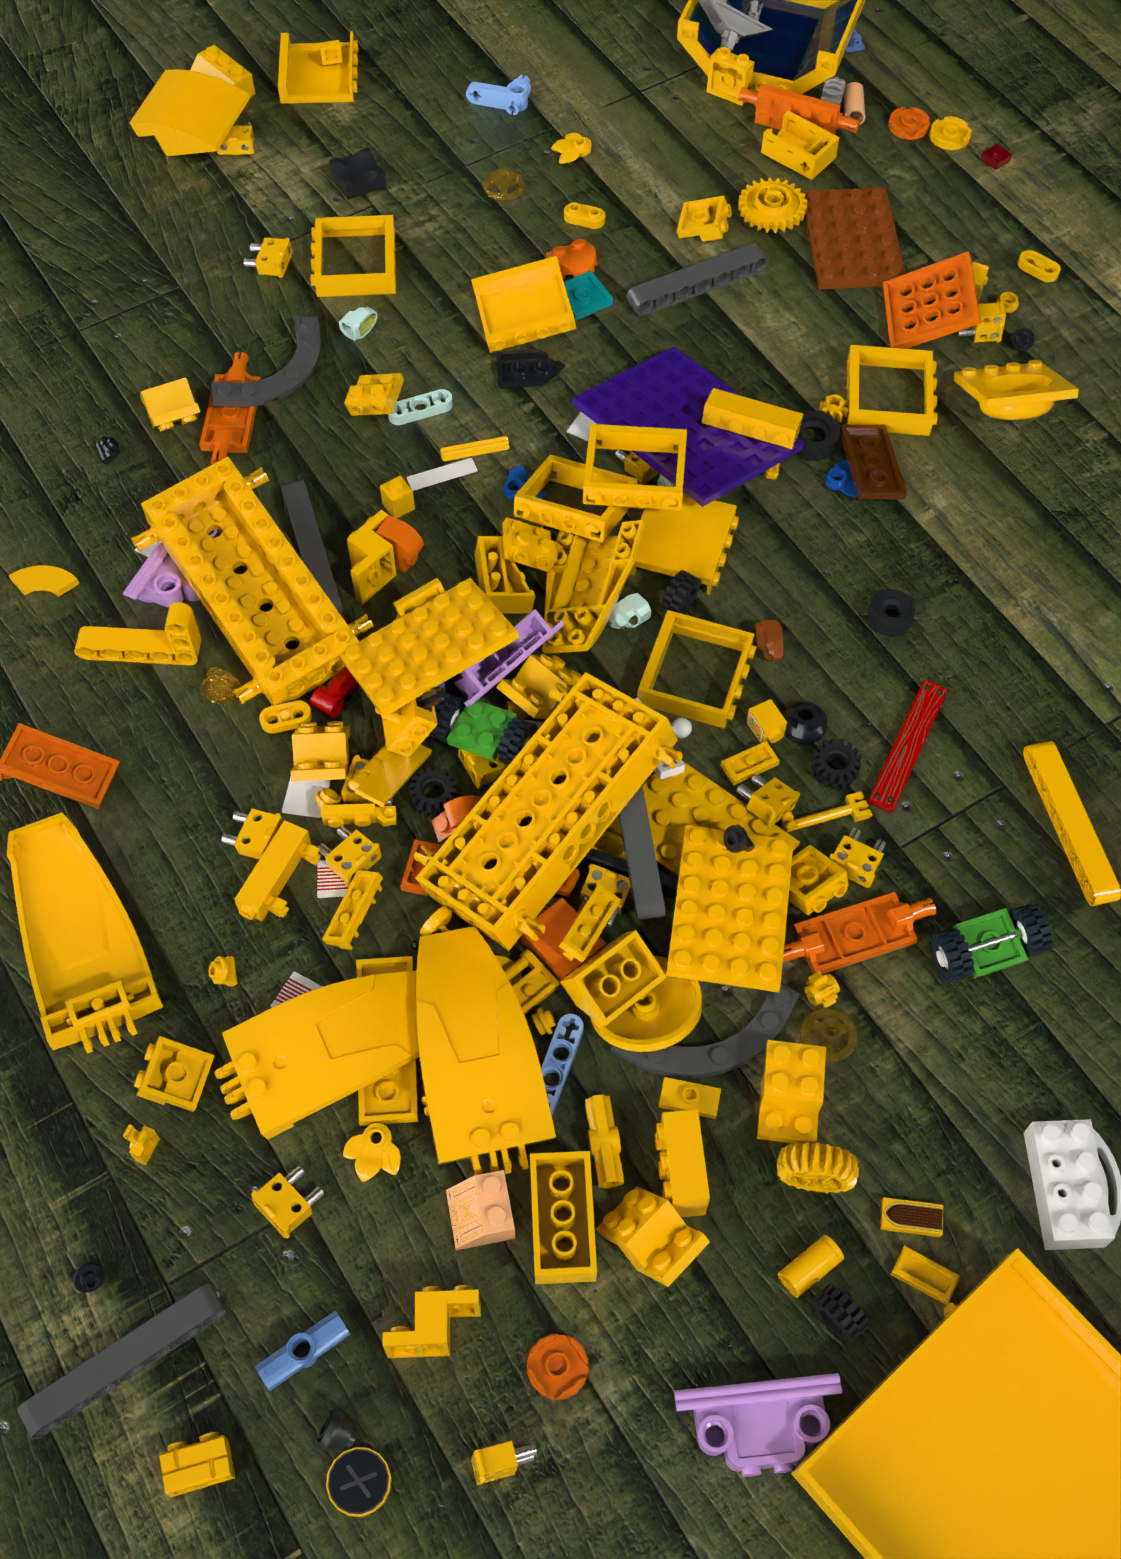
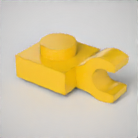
M129 1124L123 1134V1137L131 1142L129 1151L136 1162L146 1165L160 1140L155 1130L143 1126L141 1131H138Z

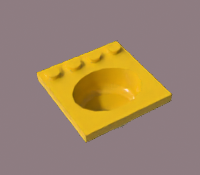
M1030 360L1027 364L1010 362L1006 366L1001 367L986 365L983 369L966 367L962 371L954 372V381L979 402L980 409L985 415L995 419L1025 420L1036 418L1046 414L1054 406L1056 400L1078 398L1079 389L1042 363L1041 360Z

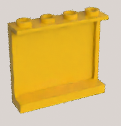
M350 31V42H340L343 62L329 65L322 64L319 43L291 44L289 33H281L278 75L280 103L354 102V93H358L357 80L354 79H358L357 53L359 49L358 40H354L353 31Z
M557 256L471 279L490 353L577 329Z
M683 493L681 510L645 508L641 520H644L646 523L635 562L629 575L635 576L637 568L673 577L680 570H684L701 579V584L707 585L706 594L710 595L712 587H717L721 572H718L719 567L724 568L727 553H724L725 548L730 549L733 535L730 534L731 530L736 531L739 516H735L737 506L714 500L702 507Z

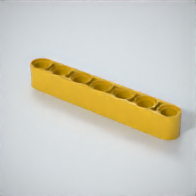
M1046 741L1025 746L1023 750L1024 760L1088 904L1093 907L1120 900L1121 889L1055 743L1053 741Z

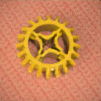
M819 1142L789 1144L781 1148L777 1159V1175L780 1177V1180L789 1186H795L797 1189L825 1192L827 1194L829 1192H846L855 1187L857 1177L859 1176L856 1156L848 1150H842L840 1147H833L830 1144L824 1145Z

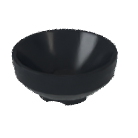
M797 701L788 705L782 713V716L787 721L784 735L792 742L803 745L812 744L819 741L825 735L827 716L824 710L817 704L810 701ZM806 710L812 713L813 718L811 720H802L798 713Z

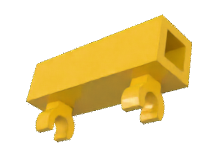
M283 821L234 899L240 915L249 920L255 918L262 922L269 911L281 918L286 916L289 908L286 907L287 901L278 898L280 892L302 858L311 864L317 865L322 857L318 854L320 849L311 845L308 830L288 821Z

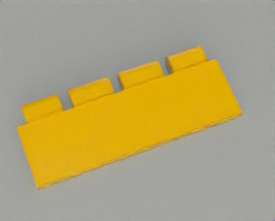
M385 744L348 785L356 794L384 807L431 755L432 750L420 744L410 757H405L387 750Z

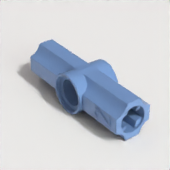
M334 1311L305 1332L293 1335L289 1339L288 1344L254 1367L267 1389L271 1391L301 1369L312 1366L318 1357L350 1336V1333L337 1312ZM309 1344L311 1348L307 1356L303 1358L295 1356V1351L299 1345Z

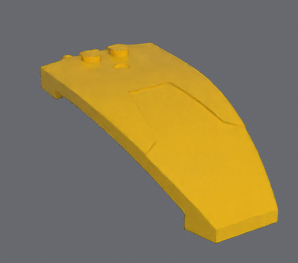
M63 813L10 831L8 834L7 857L11 863L21 937L30 979L41 1014L40 1019L50 1047L54 1051L82 1041L88 1054L93 1052V1044L90 1037L98 1035L101 1044L105 1047L110 1045L106 1031H111L115 1043L121 1041V1034L117 1027L126 1024L132 1036L138 1034L134 1020L162 1008L163 1004L136 931L99 863L81 838L76 827Z
M475 926L421 936L416 967L417 1037L422 1079L438 1164L471 1158L474 1175H480L483 1173L478 1156L488 1154L491 1172L499 1171L496 1152H500L504 1172L509 1174L511 1173L512 1165L507 1150L517 1148L519 1164L522 1170L529 1169L525 1146L553 1140L556 1138L537 1051L523 1010L511 983L491 948Z
M416 971L374 974L327 985L287 1000L223 1032L222 1035L232 1061L214 1072L217 1079H222L237 1073L238 1077L220 1087L222 1094H227L224 1097L225 1102L229 1105L245 1098L248 1101L231 1111L232 1120H237L253 1113L261 1135L266 1139H270L294 1127L293 1123L333 1104L418 1058Z

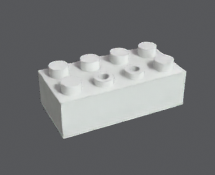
M1091 1119L1032 1122L1025 1130L1024 1138L1045 1250L1105 1248L1115 1239V1234L1121 1221V1175L1110 1149L1101 1136L1093 1129ZM1098 1154L1106 1165L1113 1185V1215H1110L1107 1179Z

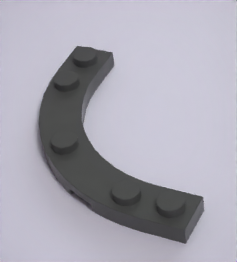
M295 316L297 348L290 362L276 374L253 382H212L213 406H258L265 404V401L275 398L280 400L299 389L311 376L318 361L321 344L318 317Z
M782 984L779 993L769 991L759 1012L746 1027L735 1035L715 1044L698 1047L672 1045L649 1052L628 1051L613 1045L611 1054L647 1071L664 1076L677 1075L702 1078L724 1074L752 1061L756 1055L766 1048L768 1040H775L788 1021L800 993Z

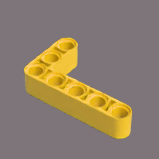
M174 602L169 606L165 630L84 626L79 630L74 653L78 657L87 660L194 665L198 661L202 639L192 608L185 603Z

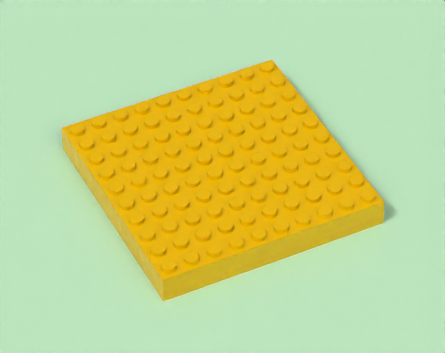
M1017 1248L1008 1254L791 1474L865 1559H1121V1354Z

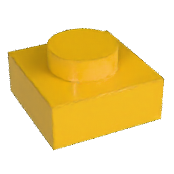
M339 40L319 43L323 65L343 62Z

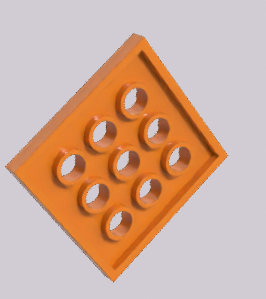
M969 251L883 282L890 348L908 349L981 324L972 257ZM950 276H955L953 279L948 280ZM933 283L931 287L926 288L928 284ZM912 291L909 295L904 296L906 292ZM957 292L956 295L950 297V294ZM935 300L934 303L928 305L929 301ZM914 307L910 312H906L907 309ZM960 309L958 312L952 314L953 310ZM938 316L934 321H930L932 317ZM916 324L913 328L908 329L910 325Z

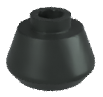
M343 1408L331 1409L327 1414L317 1438V1444L321 1451L342 1452L345 1447L351 1448L358 1430L354 1428L355 1421Z

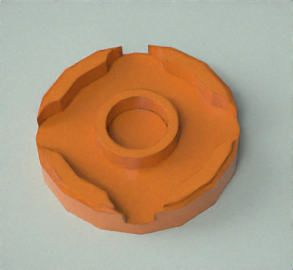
M900 107L890 114L888 127L899 138L915 140L927 134L930 118L928 114L917 107H911V109Z
M550 1334L539 1339L531 1348L527 1359V1376L532 1387L541 1396L551 1400H565L576 1395L584 1386L589 1374L588 1357L584 1347L575 1338L568 1335Z

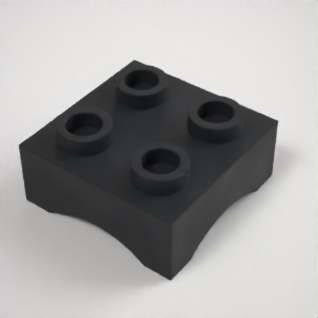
M368 147L361 149L353 156L329 160L331 174L347 200L386 187L385 172L378 166Z

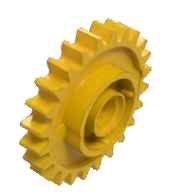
M769 177L768 181H764L760 178V183L753 181L752 186L746 185V190L742 189L741 195H739L738 211H740V217H744V222L750 221V227L757 225L758 231L765 228L766 233L770 229L774 233H777L778 229L785 232L786 227L792 230L793 225L799 226L800 221L804 220L807 210L805 193H801V188L795 189L794 183L788 185V180L780 182V179L777 178L776 181H772L771 177Z

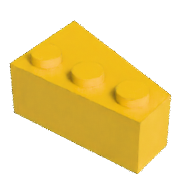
M478 536L474 555L479 588L502 614L530 613L536 595L533 590L529 589L525 582L526 577L523 572L519 571L515 562L504 559L503 536Z

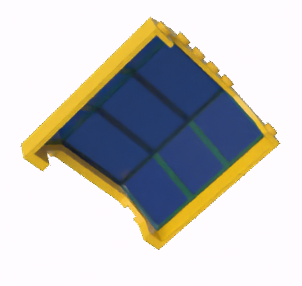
M688 0L678 20L677 39L708 76L710 56L717 48L721 47L722 37L721 34L716 32L699 1ZM727 0L726 3L748 15L750 2L753 0ZM756 0L758 5L763 3L759 22L773 30L761 35L739 39L731 53L736 55L746 54L749 56V60L754 61L753 76L748 84V89L758 92L759 86L763 83L803 94L835 76L866 0Z

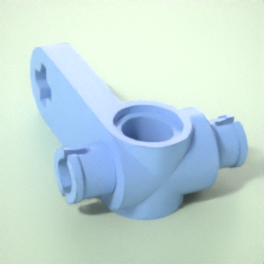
M520 75L513 82L509 83L507 87L472 82L467 88L466 97L473 104L504 109L509 114H512V111H514L513 115H516L528 107V97L531 92L530 79L526 75L522 79L523 75Z

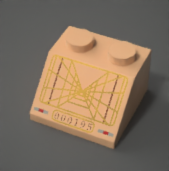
M504 1170L475 1175L446 1190L456 1250L516 1239Z

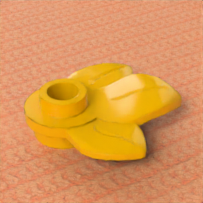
M579 133L566 134L565 139L556 141L551 149L562 153L559 164H565L575 161L578 157L587 156L591 152L592 143L589 138L582 137Z
M373 1123L369 1125L363 1134L352 1136L344 1147L343 1157L356 1159L355 1170L362 1182H366L374 1177L381 1168L392 1175H396L399 1171L401 1164L400 1150L392 1143L391 1131L384 1124ZM375 1132H379L382 1136L381 1141L377 1144L372 1142V1135Z

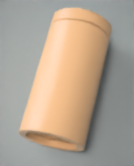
M851 82L845 86L843 92L844 116L859 119V124L861 125L865 121L864 90L860 83Z

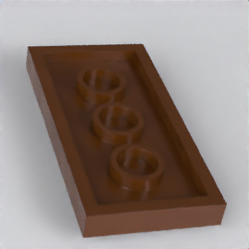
M841 424L840 437L858 498L904 500L907 491L886 425Z

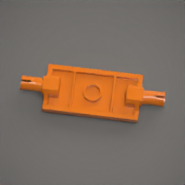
M761 83L758 92L746 89L745 87H742L739 92L738 101L751 103L756 107L754 123L778 130L782 129L783 117L788 110L834 135L839 128L856 134L860 125L859 119L843 116V113L839 112L841 106L839 104Z
M236 352L232 367H230L225 375L215 374L214 382H253L261 380V377L249 375L246 371L248 355L241 352L240 359H238L240 353ZM211 393L199 446L201 451H213L212 465L226 458L228 452L248 453L257 406H213Z
M893 892L793 925V931L798 941L784 945L783 964L804 957L813 974L818 971L821 974H825L914 945L918 941L913 930L914 921L935 915V904L930 905V903H933V900L927 898L908 905V903L900 902L896 893Z

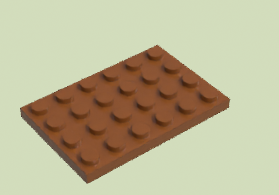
M886 188L802 191V193H805V199H807V210L804 216L818 289L883 287L884 281L905 274Z

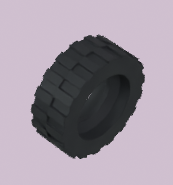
M806 410L802 413L803 418L797 436L804 442L803 450L794 455H798L799 458L806 459L807 461L828 459L838 448L841 434L840 425H838V421L832 415L824 411ZM808 429L819 430L825 434V439L820 442L809 441L803 437L802 433Z

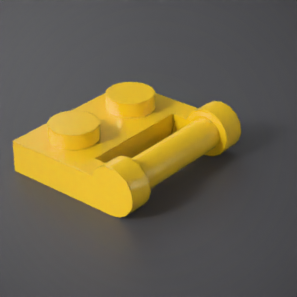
M528 949L520 954V958L504 970L510 981L526 967L532 969L530 973L512 986L524 1015L560 986L559 981Z

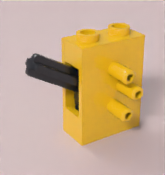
M444 687L431 689L384 718L378 709L375 708L376 713L382 717L387 750L405 757H410L438 725L435 705L443 703L449 697Z

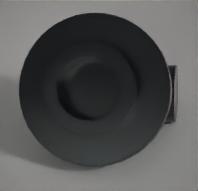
M1020 328L1014 333L1008 334V342L1012 343L1013 347L1019 351H1026L1031 348L1035 340L1034 333L1028 328Z
M102 436L95 445L105 465L110 464L112 458L117 457L121 453L120 445L113 437Z
M739 824L732 825L726 829L723 839L726 848L730 852H750L754 849V843L748 837L745 829Z
M96 1257L71 1272L70 1277L77 1290L88 1293L97 1290L103 1284L105 1273L102 1263Z

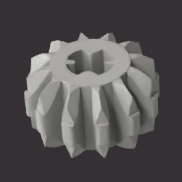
M835 76L826 80L821 100L841 105L846 84L845 80Z

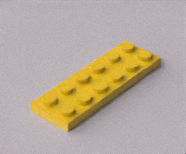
M412 956L356 960L357 978L374 974L414 971ZM416 1059L358 1090L360 1126L373 1123L418 1122Z

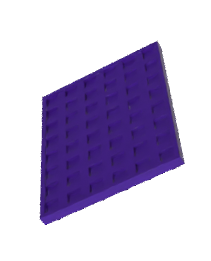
M672 347L573 397V406L596 424L687 429L683 492L702 507L803 450L804 442L798 437L793 448L789 449L703 424L704 406L713 388L736 395L739 394L676 347ZM632 451L676 486L677 453Z

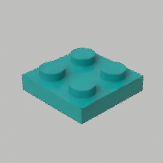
M591 271L564 282L575 321L613 305V297Z

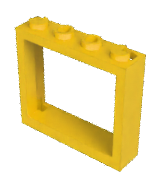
M393 215L315 218V227L311 228L312 240L315 241V243H311L312 256H315V258H311V269L314 274H311V286H315L317 297L396 294L395 225ZM385 235V273L323 275V237Z
M850 345L847 359L846 407L849 409L846 424L886 425L888 433L930 436L932 425L937 424L938 416L937 412H934L937 405V395H933V392L936 391L937 378H933V375L936 372L937 361H933V351ZM859 365L924 370V414L859 409Z
M590 424L583 482V504L681 510L687 429ZM596 449L677 453L676 487L592 482Z
M551 454L514 496V517L599 542L606 540L630 507L609 506L602 516L536 498L549 481L583 490L586 464ZM597 467L593 468L592 482L638 485V479Z
M667 610L640 682L637 698L647 707L725 729L728 719L733 720L737 706L733 705L734 700H740L744 685L740 684L741 680L747 679L750 665L747 664L748 659H753L757 648V646L753 645L755 634ZM673 633L742 652L722 709L653 690Z

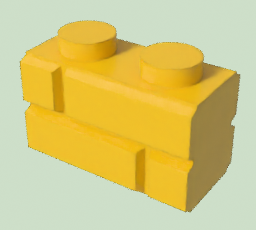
M211 1432L200 1436V1442L187 1445L186 1441L168 1445V1451L159 1455L166 1495L174 1497L235 1479L230 1445L226 1436H219V1432Z

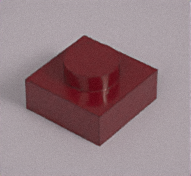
M995 144L982 153L981 160L997 170L1010 162L1012 154L1000 145Z

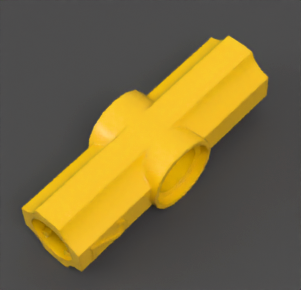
M603 1094L595 1095L585 1099L586 1116L589 1125L588 1141L591 1157H594L598 1187L605 1189L616 1188L624 1184L619 1154L621 1153L618 1127L614 1125L610 1096Z

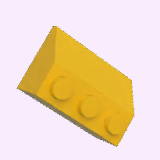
M212 45L198 53L190 71L204 73L226 81L245 91L250 97L255 95L252 74L217 46Z
M634 930L618 936L561 980L560 983L575 1005L604 1027L667 976L638 932Z

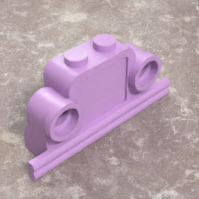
M219 530L211 531L209 536L212 538L219 537ZM162 543L157 544L123 592V595L129 598L139 599L147 603L154 602L168 608L170 604L174 602L182 603L184 599L189 601L200 600Z
M535 609L517 622L514 628L517 630L520 638L460 672L462 676L454 684L464 695L466 700L464 704L467 707L473 705L564 626L563 621L561 620L550 628Z
M839 1373L676 1390L674 1391L676 1412L693 1410L697 1441L701 1450L711 1456H717L724 1452L725 1462L731 1470L741 1471L742 1477L761 1475V1469L774 1468V1473L793 1471V1465L805 1453V1445H814L822 1441L829 1432L830 1420L825 1412L823 1396L842 1394Z

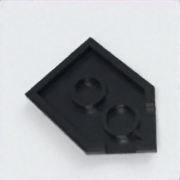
M541 349L496 352L499 388L545 386L565 368V364L551 359Z

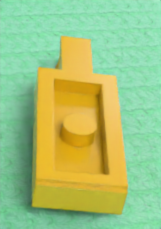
M375 803L321 806L323 825L333 828H339L344 826V824L366 827L371 823H378L385 827L396 825L397 823L396 806L381 807L375 806Z

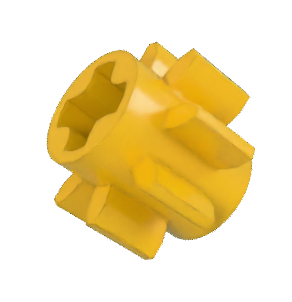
M835 394L827 395L825 402L821 401L819 406L820 411L832 415L839 423L842 421V416L847 417L849 408L846 407L847 400Z
M818 971L808 977L809 981L806 982L808 986L804 988L808 1000L814 1006L822 1004L826 1009L836 1003L835 999L838 998L837 993L840 992V987L831 974L822 976L821 972Z

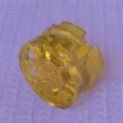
M210 668L206 674L207 679H204L199 686V691L205 698L215 704L222 706L231 705L235 698L234 689L241 687L239 680L223 669Z

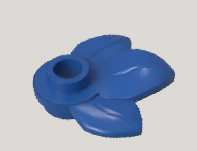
M844 460L836 463L834 468L825 475V485L832 490H840L845 495L858 497L848 461Z
M522 465L513 468L509 472L508 480L503 486L505 497L514 500L515 494L533 474H526ZM542 489L536 498L544 499L547 493Z

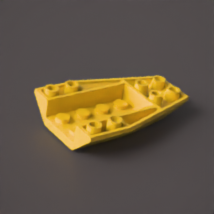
M644 520L622 522L619 534L608 536L604 542L559 530L556 540L557 561L551 570L547 572L544 621L550 628L561 620L564 626L543 643L542 651L544 654L588 651L597 641L610 619L634 565L646 523Z

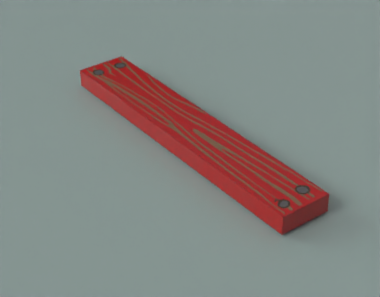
M924 679L871 793L868 804L893 813L946 696L947 688Z

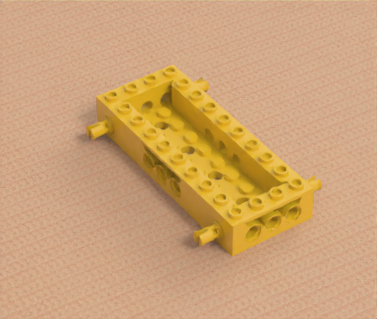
M226 457L142 502L141 505L150 529L131 539L139 552L159 541V543H162L253 677L252 681L234 689V693L240 699L241 704L262 693L270 704L275 706L296 700L333 678L342 668H346L340 655L349 646L359 644L357 636L373 629L374 625L371 620L368 621L367 614L347 625L259 501L252 489L269 482L267 474L263 473V468L260 467L248 476L242 477L230 458ZM213 530H220L222 532L216 538L209 536V533ZM239 566L247 568V571L243 574L234 573V570ZM264 603L273 605L270 611L264 612L260 610V606ZM294 640L300 643L296 649L290 650L286 648V644L289 641Z
M586 672L571 690L563 687L560 683L555 684L559 692L550 690L549 697L560 704L441 848L435 853L426 845H422L420 847L427 856L417 852L414 854V859L425 865L415 879L429 896L441 905H446L454 914L470 925L475 926L477 930L508 951L523 933L533 941L539 940L537 935L531 930L534 929L543 934L545 932V926L534 920L659 763L662 761L674 769L676 765L673 759L681 762L683 757L681 752L672 748L678 739L667 717ZM600 734V738L596 742H588L592 735ZM558 776H567L563 783L554 784ZM532 817L529 825L520 826V822L524 818ZM493 859L497 860V864L495 867H493L492 869H485V866L488 861Z

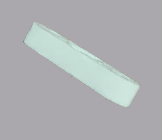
M439 389L397 401L393 414H388L389 421L394 425H403L448 412L453 406L452 394L448 390ZM419 404L426 406L423 410H417L414 407Z

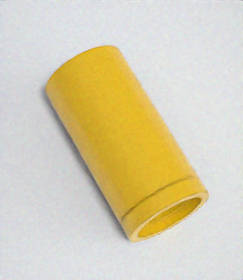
M823 1235L779 1271L778 1277L785 1288L795 1298H798L844 1260V1255L829 1236Z

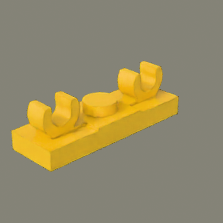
M357 870L322 938L327 945L339 946L341 949L346 950L353 949L350 942L353 938L359 937L357 929L361 925L371 903H376V900L373 898L376 891H382L380 883L383 877L378 872Z
M598 884L560 943L559 947L564 950L562 955L571 961L573 958H576L583 962L621 899Z

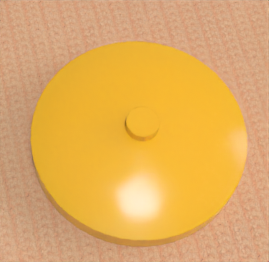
M654 956L666 974L668 958ZM667 976L606 1026H601L591 1017L590 1020L596 1032L605 1041L618 1048L635 1052L664 1049L684 1039L695 1028L702 1012L701 988L697 980Z

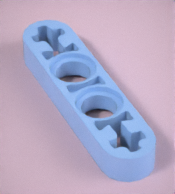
M566 1014L559 1020L541 1067L543 1078L548 1073H555L560 1078L559 1083L555 1086L545 1084L551 1116L557 1106L583 1035V1021L575 1014ZM570 1023H574L576 1030H572L569 1041L565 1040L566 1027H569ZM564 1047L569 1051V1056L565 1060H558L553 1056L554 1050Z

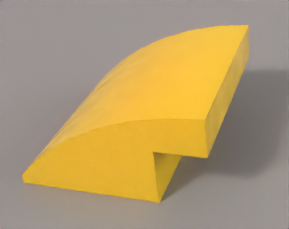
M179 69L165 70L130 121V125L138 137L154 135L167 156L215 152L224 141L251 97L238 87L204 73Z

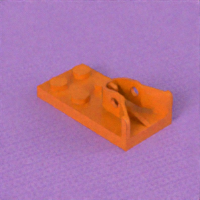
M18 723L0 759V781L16 778L99 809L117 772L120 761Z

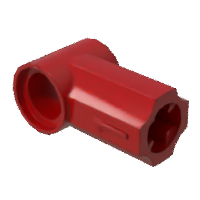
M347 667L342 668L326 686L321 685L314 691L310 703L315 708L334 718L342 711L345 699L359 684Z

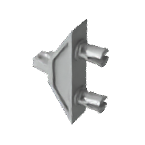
M698 0L716 32L721 34V47H727L732 51L739 39L761 35L773 30L759 22L763 3L758 5L756 0L750 2L748 15L726 3L727 0Z

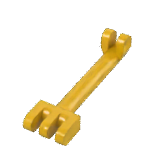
M856 792L846 795V805L794 819L792 812H787L782 815L781 821L782 829L785 832H791L850 814L854 822L868 819L873 814L870 809L865 810L869 805L866 800H863V793Z

